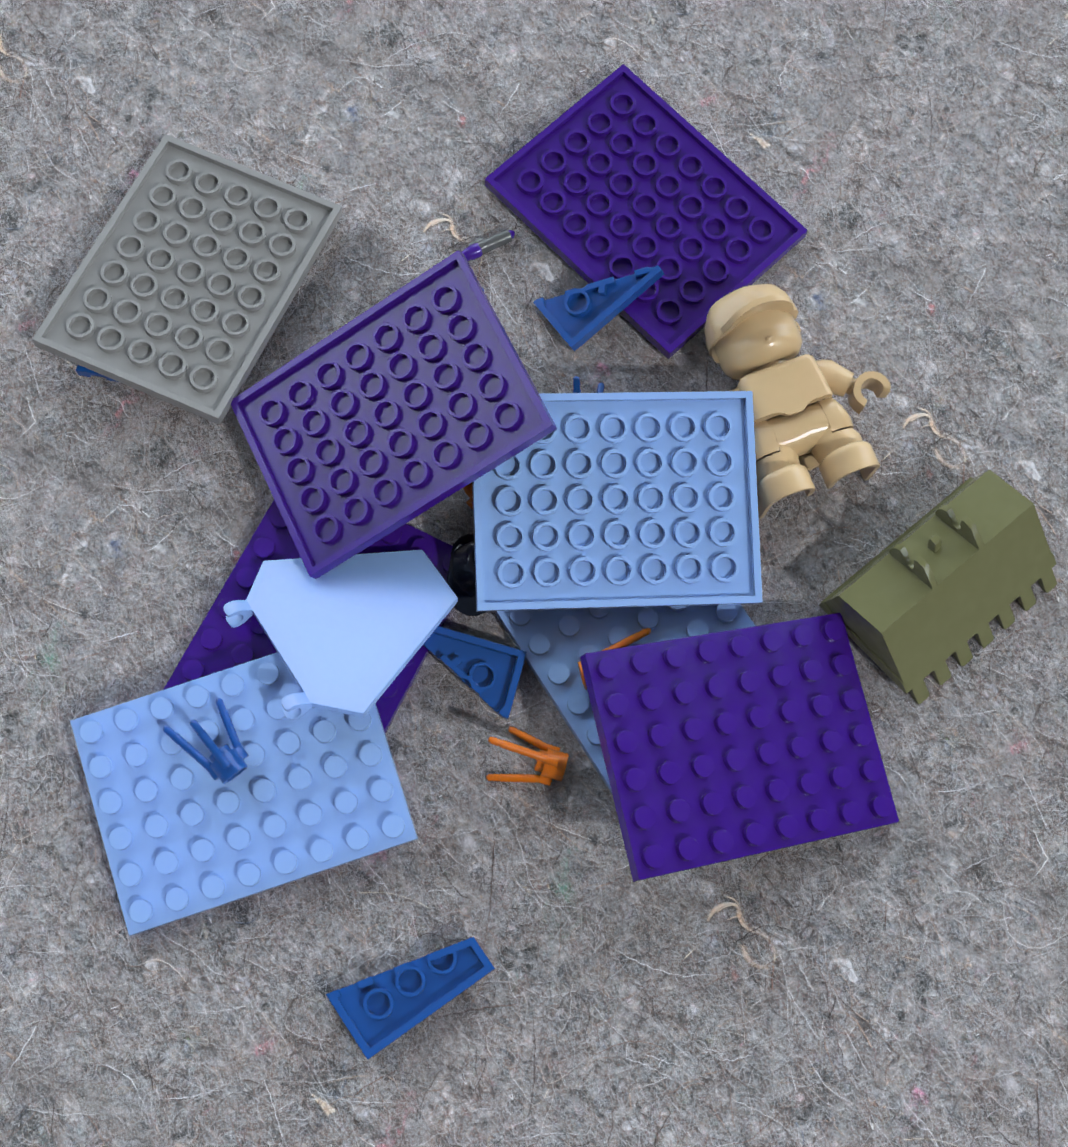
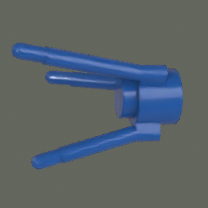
M218 698L216 699V705L233 749L228 744L218 748L195 719L190 721V726L212 753L209 756L211 762L169 726H165L163 731L201 764L214 780L219 778L223 784H226L247 769L248 765L244 759L249 755L239 741L223 700Z

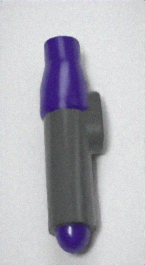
M505 229L486 239L483 237L477 238L470 242L462 253L467 261L475 260L511 242L515 232Z

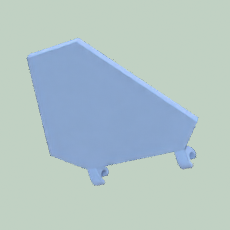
M423 550L356 554L317 579L309 576L301 558L263 561L247 599L228 602L223 608L227 615L226 621L233 628L242 625L254 614L302 690L301 693L289 694L281 700L284 715L289 721L293 722L301 718L312 707L364 718L456 605L458 597Z

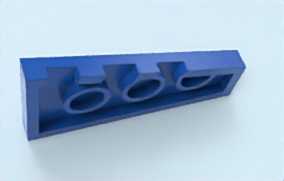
M471 937L419 959L327 993L326 996L367 1060H369L495 970L475 938Z

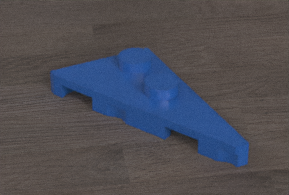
M658 265L651 268L644 267L634 270L635 274L618 279L610 277L587 284L580 289L566 290L564 295L545 300L542 297L536 299L533 303L575 352L664 275V272Z
M438 626L423 646L501 718L508 719L527 652Z

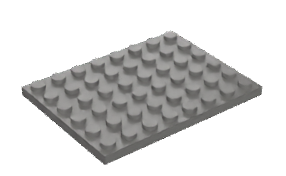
M165 134L35 333L32 341L40 349L220 425L231 407L233 398L238 395L339 221L342 215V206Z

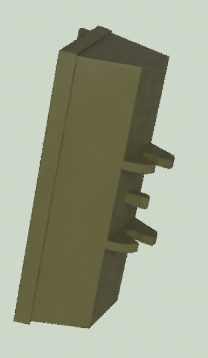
M989 469L975 478H968L821 601L819 606L828 615L840 613L843 617L847 635L904 693L910 692L915 702L921 704L930 695L923 679L930 673L939 685H943L950 679L951 673L945 660L953 654L958 664L965 666L973 658L967 641L975 636L981 647L985 648L994 640L989 622L996 617L1003 629H1007L1015 622V617L1010 604L1017 599L1021 608L1025 611H1028L1035 605L1036 599L1031 586L1036 581H1038L1044 592H1050L1057 585L1052 567L1057 563L1053 553L1050 551L1034 503Z

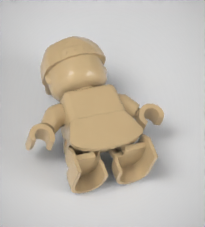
M773 284L744 286L720 298L709 309L704 329L706 346L710 357L716 363H719L725 375L739 381L736 389L731 391L753 392L759 519L764 518L774 503L789 495L805 491L806 496L812 495L815 491V486L808 471L819 467L827 489L832 488L843 477L860 470L864 481L869 480L880 467L872 445L862 440L861 435L854 429L849 414L840 403L832 398V395L843 397L845 393L848 394L849 405L855 412L860 414L867 403V399L862 395L861 389L871 390L877 398H886L891 389L889 380L879 372H864L855 379L853 378V372L832 360L821 359L816 361L809 354L796 357L802 345L801 329L795 321L798 310L786 292Z

